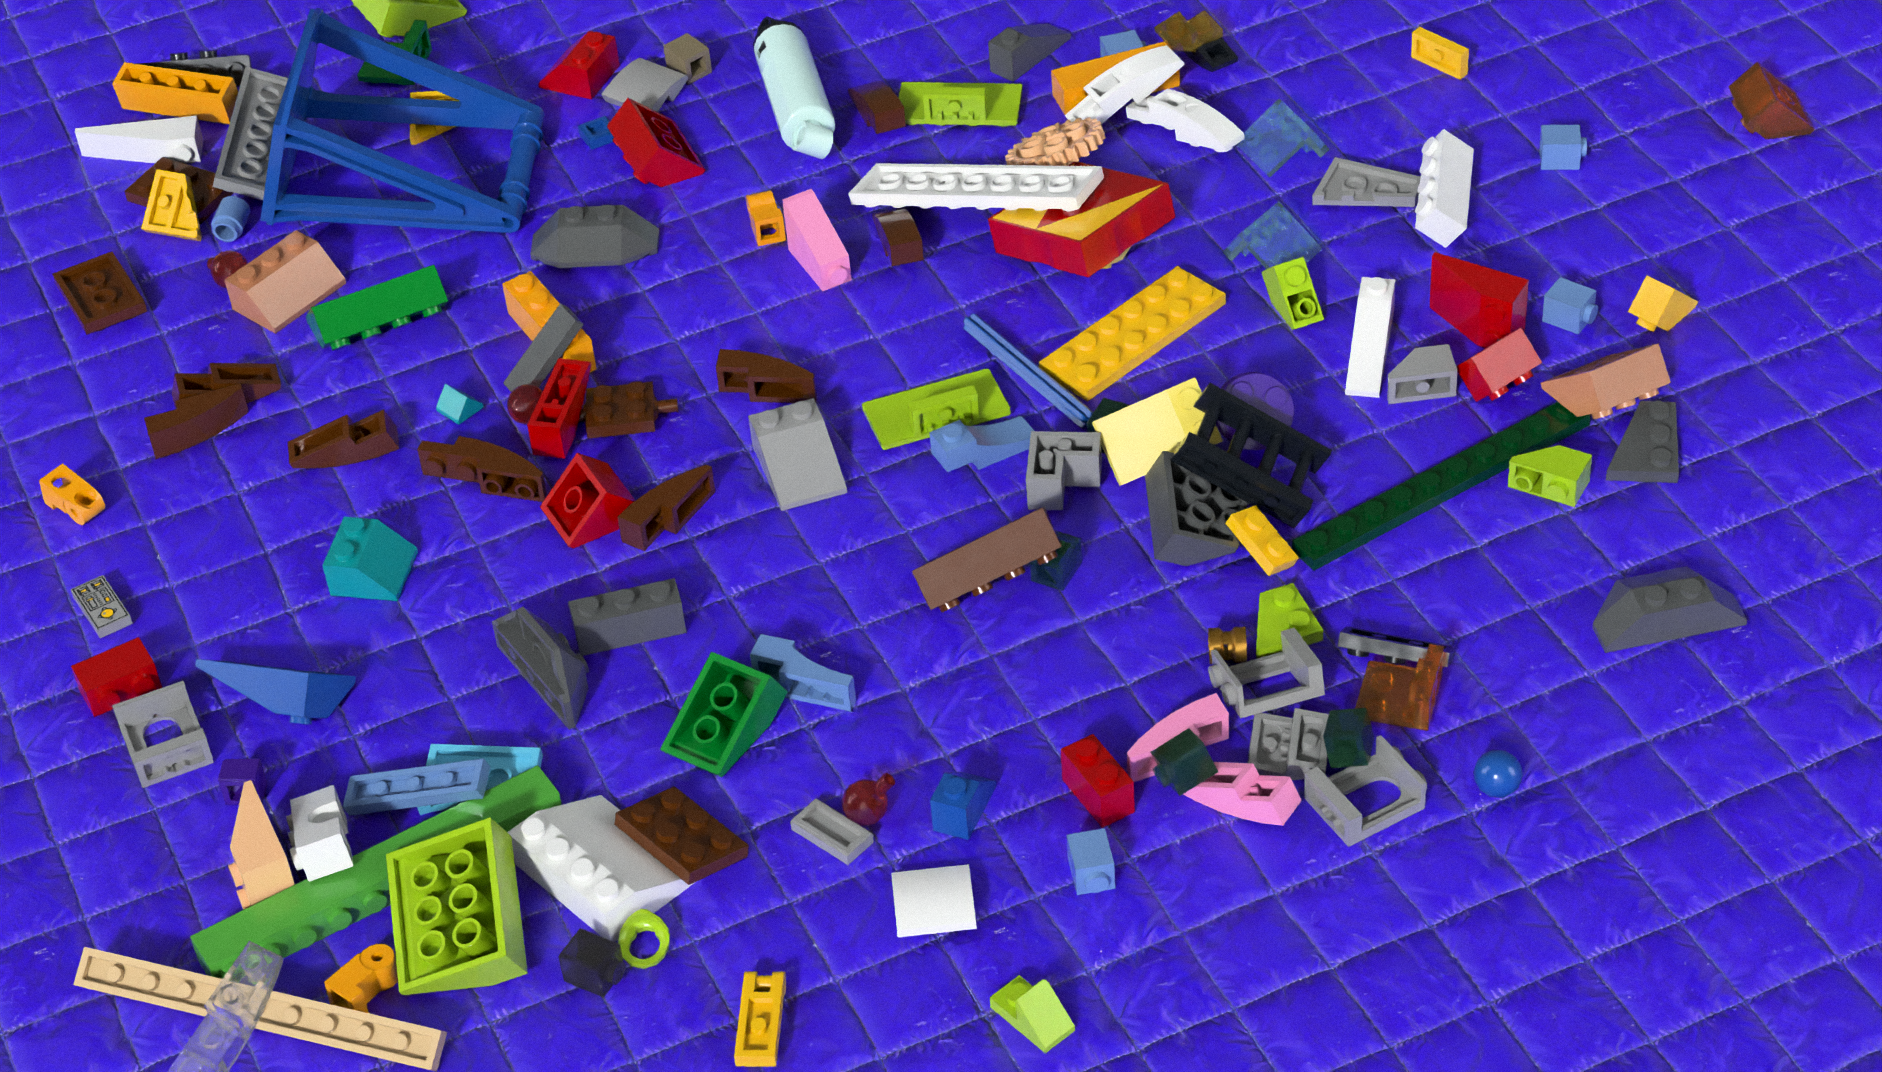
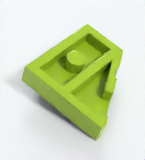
M1293 583L1260 593L1256 658L1283 652L1281 631L1295 628L1307 645L1323 641L1321 625Z

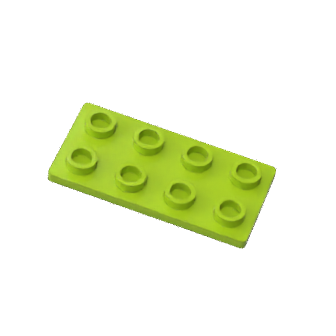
M902 82L898 98L904 106L905 124L997 125L1005 127L1015 126L1018 123L1023 87L1022 84Z
M982 369L862 403V410L883 450L930 438L929 432L958 420L965 426H973L1011 414L1010 406L989 369Z

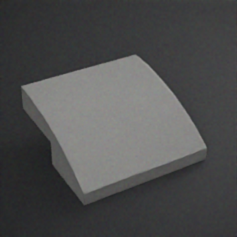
M639 57L623 68L601 95L606 102L619 107L623 105L627 98H630L658 112L665 100L671 102L675 100L689 78L683 73Z
M1298 708L1294 709L1292 718L1267 713L1255 714L1252 723L1247 763H1253L1259 775L1288 776L1291 780L1305 779V772L1317 766L1325 774L1332 715Z

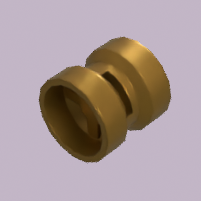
M1234 627L1231 631H1223L1220 628H1208L1209 664H1212L1211 650L1215 649L1224 660H1232L1235 663L1246 662V628Z

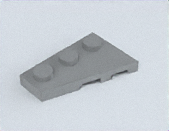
M1335 157L1312 195V205L1415 207L1419 196L1417 189L1420 184V176Z

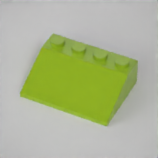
M351 0L353 5L365 16V19L376 28L377 32L388 38H393L394 35L405 36L414 20H426L429 29L465 16L467 9L458 0Z
M491 817L386 854L400 994L411 995L493 986L528 974L512 836Z

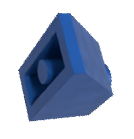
M965 772L944 773L930 799L933 831L969 840L997 786L996 780Z

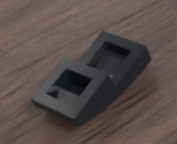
M1204 26L1178 36L1177 45L1196 64L1208 71L1213 72L1238 61V56L1223 38L1215 40Z

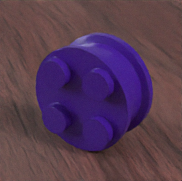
M1246 372L1230 378L1222 385L1221 389L1291 427L1294 417L1293 401L1288 390L1277 379L1262 373ZM1217 420L1216 426L1218 430L1231 442L1235 429ZM1248 437L1244 449L1262 450L1266 449V446Z

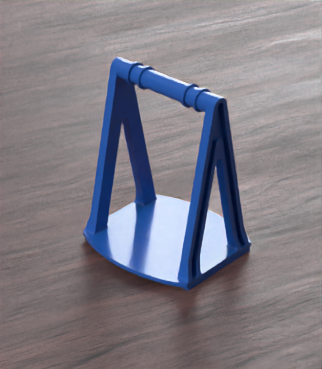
M316 8V10L310 9L273 125L260 221H265L267 225L272 226L278 222L301 220L502 233L515 232L519 229L522 215L527 210V201L530 197L529 183L535 157L541 149V141L543 139L542 126L545 113L541 107L347 27L325 14L321 8ZM318 43L327 45L459 101L344 95L315 90L312 87ZM306 118L513 130V137L510 141L511 154L504 182L499 187V196L497 200L306 123ZM302 150L432 202L285 193L297 152Z

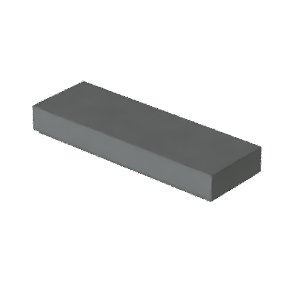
M559 304L503 382L517 400L525 404L531 399L556 364L558 358L562 356L584 325L563 304Z

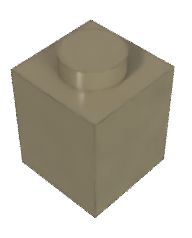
M686 33L663 45L666 67L687 75L689 78L686 82L687 85L712 73L709 48L690 34Z

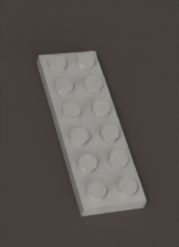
M245 66L212 187L263 200L273 125L288 78Z

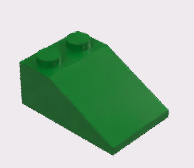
M711 652L660 750L677 759L723 777L771 725L788 691L770 675Z

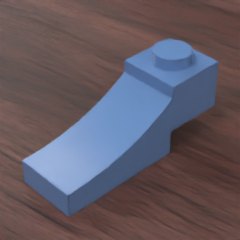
M1022 416L982 426H965L958 420L929 432L931 453L947 472L969 463H973L980 470L1028 450L1031 431H1034V429Z
M760 634L750 653L751 666L755 670L770 675L788 691L785 698L852 711L856 703L854 678L852 675L828 669L811 661L796 650L795 641Z

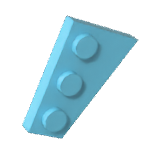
M431 744L426 766L484 758L490 766L486 791L537 765L541 768L543 754L541 748ZM464 801L420 806L417 809L419 814L423 815L452 808Z

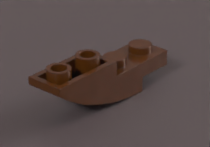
M459 436L454 445L422 440L417 449L423 475L477 482L480 484L481 493L538 502H543L547 497L543 472L522 456L498 445Z

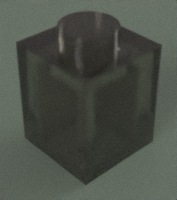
M581 928L558 956L564 982L603 998L613 985L621 981L625 972L620 944Z

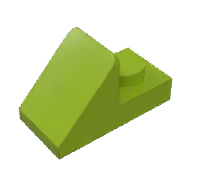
M1018 975L989 997L990 1008L1045 1054L1075 1031L1074 1023L1046 979H1042L1032 986Z

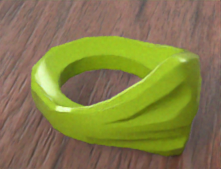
M646 909L637 910L629 916L622 926L618 938L622 958L632 967L641 969L659 964L665 958L670 946V933L662 918ZM644 931L655 932L660 942L659 949L655 955L646 959H638L632 956L630 946L637 933Z

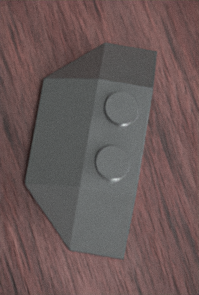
M624 205L560 208L533 234L530 255L532 260H540L544 264L556 268L624 265L639 260L646 255L657 254L660 231L658 227Z
M1685 566L1616 580L1594 619L1592 628L1604 652L1608 653L1744 626L1747 624V619L1732 593Z
M525 607L518 608L493 620L492 625L497 647L569 730L576 727L589 690L586 678L589 668L584 657L580 653L575 654L571 650L569 642L563 633L557 634L546 621Z

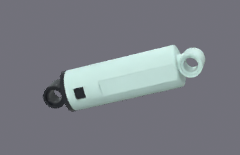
M766 16L758 27L753 42V50L781 137L786 145L794 151L818 159H824L832 147L835 121L806 36L796 24Z

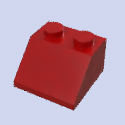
M588 31L564 52L538 83L539 88L592 100L620 66L615 36Z
M576 453L540 505V508L568 547L576 548L619 529L617 517L636 500L608 463Z

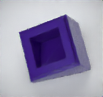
M226 759L222 762L218 782L226 805H239L243 784L249 780L252 781L263 804L267 780L260 759Z

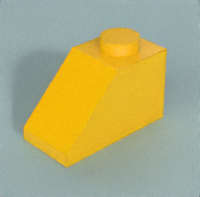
M1646 275L1628 312L1638 317L1636 324L1652 332L1655 331L1656 327L1668 332L1696 307L1698 301Z

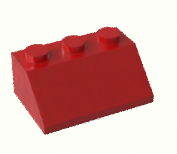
M630 98L626 99L607 125L614 137L612 139L613 142L621 148L624 153V160L632 166L634 170L633 175L644 184L651 182L659 187H664L700 176L706 170L673 119Z

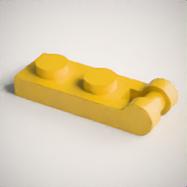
M757 971L744 972L734 1052L736 1066L776 1067L783 1001L786 994L785 971H773L772 975H758Z

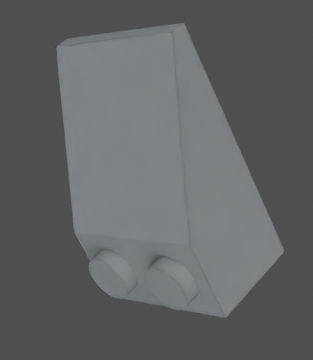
M814 398L748 416L752 447L781 511L848 493L824 419Z

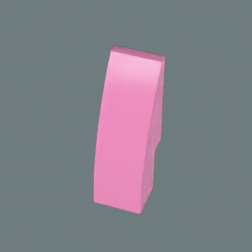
M1217 693L1196 700L1176 710L1155 724L1137 740L1127 752V772L1134 782L1191 764L1193 761H1200V748L1229 739V713Z
M1193 761L1175 784L1177 792L1196 802L1241 819L1264 824L1283 826L1302 801L1290 777L1259 775L1253 763Z

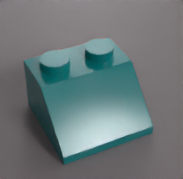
M343 517L322 565L330 595L398 601L418 554L417 547L378 519Z

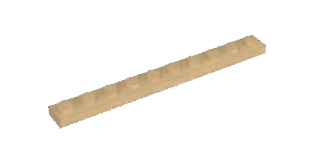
M88 947L83 948L73 984L95 991L435 1072L438 1070L447 1032Z

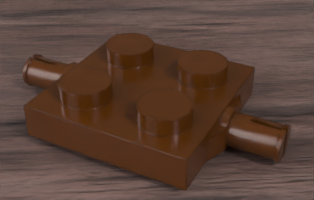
M653 381L643 383L631 382L615 386L600 385L595 388H586V403L583 409H581L579 422H584L586 425L588 439L655 432V421L659 414L679 412L678 400L675 398L657 401L654 395Z

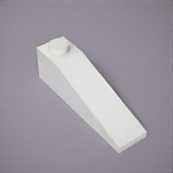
M197 115L75 128L81 155L85 157L156 163L160 158L165 157L181 163L201 162L203 137Z
M1362 277L1345 395L1380 397L1394 315L1395 279H1383L1380 277Z

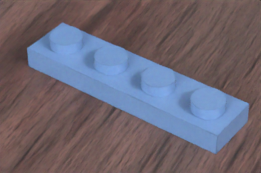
M483 758L350 776L342 808L350 816L483 799L490 766Z

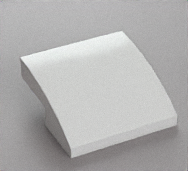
M969 864L891 873L898 937L977 929Z

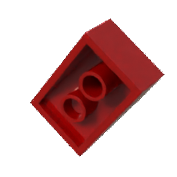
M1434 252L1431 264L1430 308L1477 346L1487 348L1519 328H1522L1525 332L1529 280Z

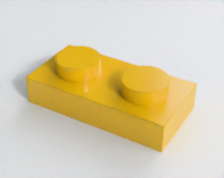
M1418 27L1412 32V58L1459 80L1468 74V48L1422 27Z
M1256 505L1231 514L1225 524L1268 576L1293 567L1299 559Z

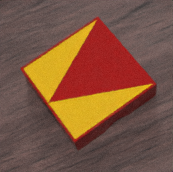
M1073 162V163H1071V164L1068 165V166H1095V165L1086 164V163H1082V162ZM1102 167L1104 179L1077 210L1067 212L1062 209L1035 211L1033 208H1018L1016 210H1006L1003 208L988 218L995 251L1002 255L1025 261L1044 263L1058 270L1090 277L1119 257L1127 248L1145 239L1175 218L1169 184Z

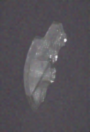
M249 941L204 1005L207 1015L167 1072H229L263 1013L284 961L283 957Z

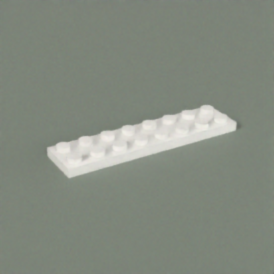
M876 163L848 195L851 205H864L865 207L890 205L894 208L920 206V208L927 209L941 206L948 207L949 209L976 207L979 210L988 208H1004L1006 210L1033 208L1035 211L1062 209L1069 212L1081 207L1104 179L1102 166Z

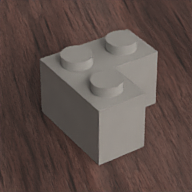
M1031 431L1026 472L1028 510H1038L1042 507H1045L1046 510H1063L1065 486L1100 487L1102 470L1101 432Z

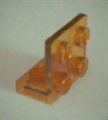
M1429 644L1425 659L1419 658L1416 668L1369 661L1354 710V717L1361 720L1428 731L1443 676L1444 646Z

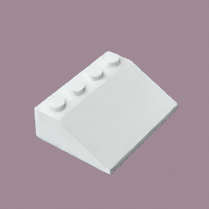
M602 795L536 811L507 833L512 836L515 864L611 945L618 940L622 926L634 912L646 909L655 913L694 884L688 885L615 826V814L620 810Z

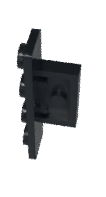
M217 50L199 51V56L188 57L187 52L170 53V59L164 61L135 63L232 77L236 86L241 84L245 66L252 68L250 55H217Z

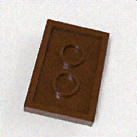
M165 157L160 158L124 191L127 201L147 207L156 169L186 174L191 180L199 224H202L218 208L220 201L224 197L231 196L234 193L212 187L216 173Z
M112 251L52 274L56 286L86 335L148 312L145 301Z
M675 786L620 810L615 814V826L688 885L748 856L749 845Z

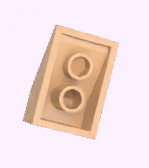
M251 780L244 782L230 844L234 863L228 865L235 886L242 885V889L237 890L236 893L243 910L295 885L285 852Z

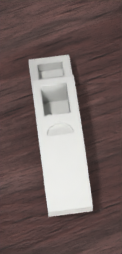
M1167 45L1138 53L1111 67L1087 84L1083 89L1088 96L1071 109L1065 117L1068 120L1070 119L1071 122L1078 118L1082 120L1088 117L1091 120L1097 118V121L1103 124L1129 100L1132 99L1138 105L1185 64Z
M1168 88L1156 96H1147L1138 105L1132 102L1126 106L1127 118L1138 120L1142 124L1164 126L1168 130L1175 129L1177 141L1190 143L1194 147L1202 146L1214 149L1216 152H1227L1234 145L1245 139L1244 133L1233 122L1208 104Z

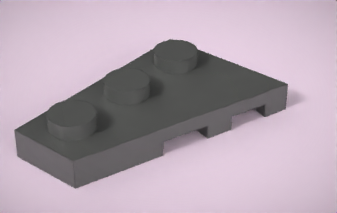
M1640 401L1607 469L1606 480L1678 483L1676 402Z

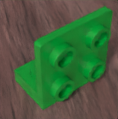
M414 20L410 30L405 33L403 43L386 42L424 59H428L432 51L426 20ZM365 61L357 74L358 80L364 82L415 85L416 83Z

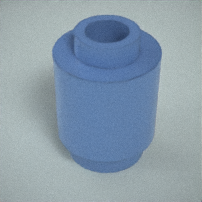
M227 196L220 201L211 223L213 234L219 240L232 242L241 236L250 215V207L243 199Z

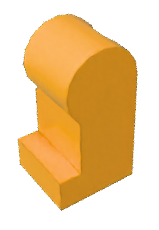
M772 191L746 195V205L751 221L750 225L757 245L763 246L786 241L783 215L775 203ZM766 228H773L776 230V232L771 235L761 234V231Z
M63 463L39 480L44 503L53 510L59 508L65 514H69L79 525H84L105 509L104 500L98 491ZM61 478L63 485L59 488L53 486L54 481Z
M374 944L354 956L324 981L329 1003L368 1013L367 1003L380 991L388 990L398 982L394 951L388 945Z

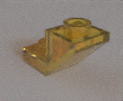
M1205 10L1188 21L1178 11L1154 27V31L1172 50L1196 52L1197 47L1223 37V29Z

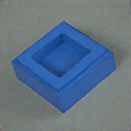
M606 116L578 125L579 135L591 150L613 142L612 139L614 137L607 127L610 121Z

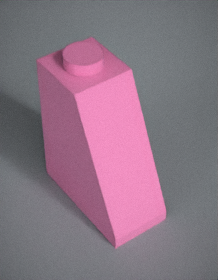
M809 189L782 199L788 250L819 288L825 291L851 281L849 254L814 191Z

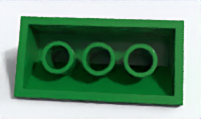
M431 265L311 307L305 318L322 349L331 346L332 351L350 345L349 339L361 335L363 340L381 334L380 328L391 324L394 329L412 323L411 317L423 314L424 318H429L443 312L441 307L445 306L448 299L435 265Z

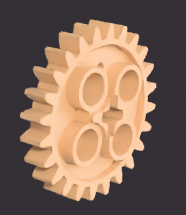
M1090 117L1084 120L1078 118L1073 122L1069 119L1061 125L1056 123L1055 125L1044 127L1038 132H1033L1031 137L1021 139L1022 143L1014 144V148L1008 150L1005 160L1007 165L1068 166L1073 162H1079L1080 157L1089 156L1090 151L1097 150V146L1102 145L1106 137L1101 122L1097 121V118L1092 120Z

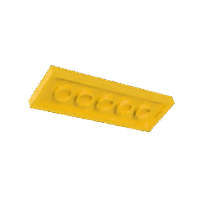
M1176 266L1039 361V367L1064 388L1088 402L1226 304V294Z

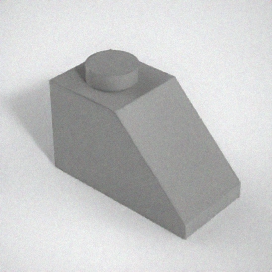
M1449 344L1414 348L1388 374V404L1456 396L1458 370Z

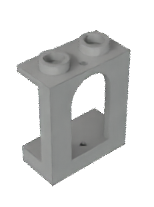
M1295 628L1281 631L1283 652L1228 666L1216 649L1211 650L1212 666L1208 667L1210 681L1214 688L1219 687L1225 704L1232 706L1240 719L1325 695L1322 663ZM1286 672H1291L1301 685L1254 699H1244L1243 684Z
M184 681L112 705L142 788L214 763L207 738L191 705ZM162 720H171L178 724L183 735L147 747L144 733L151 724Z
M1382 735L1376 737V754L1330 777H1327L1318 766L1305 772L1304 799L1348 847L1425 809L1427 790L1425 777L1420 771L1414 770L1404 760L1400 750L1395 746H1391ZM1375 781H1388L1399 788L1401 795L1398 800L1364 818L1345 797V795Z

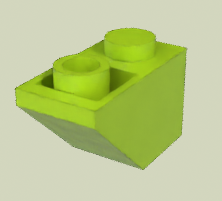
M1304 256L1272 266L1261 272L1272 305L1292 330L1324 320Z
M1557 445L1513 456L1509 461L1508 487L1575 507L1590 482L1592 455Z

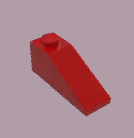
M558 358L527 424L533 455L566 458L576 436L591 370V362Z

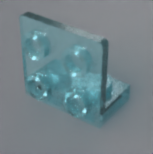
M1280 98L1244 132L1245 139L1236 144L1268 177H1271L1300 148L1306 153L1312 150L1320 158L1329 150L1318 135Z
M1278 201L1239 233L1223 253L1231 261L1241 253L1245 257L1252 253L1264 268L1268 269L1303 256L1307 263L1322 250V247Z

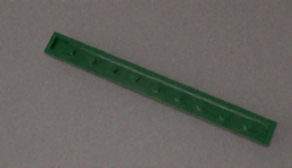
M1556 402L1292 540V550L1304 563L1315 571L1508 469L1509 461L1513 456L1545 449L1589 426L1591 415L1576 417L1563 405Z

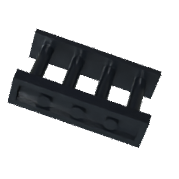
M1209 383L1193 406L1205 413L1197 434L1195 435L1189 431L1176 448L1171 461L1252 506L1256 505L1263 512L1295 528L1308 513L1313 499L1301 493L1308 473L1311 471L1315 474L1331 455L1332 450L1225 390ZM1217 420L1235 429L1227 452L1209 443ZM1248 437L1266 446L1258 469L1239 459ZM1278 454L1297 464L1289 486L1270 476Z

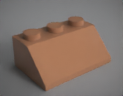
M295 230L226 278L225 284L232 310L276 334L310 310L311 307H314L345 285L346 279L316 240Z
M1658 343L1607 355L1545 380L1540 384L1546 393L1576 417L1591 414L1593 419H1599L1613 414L1612 407L1614 406L1616 410L1635 405L1636 397L1639 400L1658 395V388L1671 383Z

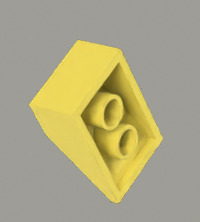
M1195 377L1092 422L1095 431L1101 432V445L1119 486L1145 476L1162 451L1174 453L1189 431L1195 435L1197 434L1205 413L1193 407L1195 401L1202 393ZM1216 425L1209 439V443L1213 445L1223 441Z

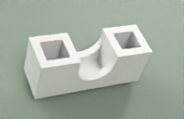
M334 785L290 800L292 814L286 816L290 829V832H288L292 846L290 853L296 870L304 869L310 882L352 867V852L345 835L349 833L347 818Z

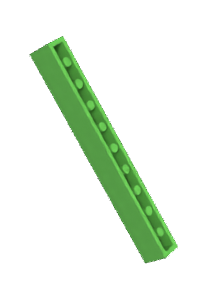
M537 765L486 790L483 799L464 801L352 856L353 866L310 882L308 879H305L191 935L190 938L198 962L208 976L239 982L241 979L267 966H271L277 961L303 948H307L313 943L391 905L386 861L387 853L490 817L508 832L536 811L562 805L560 794Z

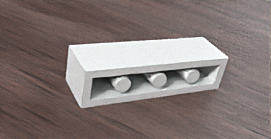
M1443 129L1435 138L1430 137L1422 148L1423 158L1419 170L1421 177L1417 189L1419 196L1415 213H1417L1415 228L1446 248L1467 229L1474 149Z

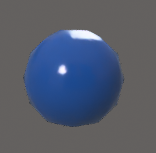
M1493 749L1483 754L1477 760L1473 775L1480 791L1489 797L1504 798L1519 788L1523 772L1515 756L1506 750Z

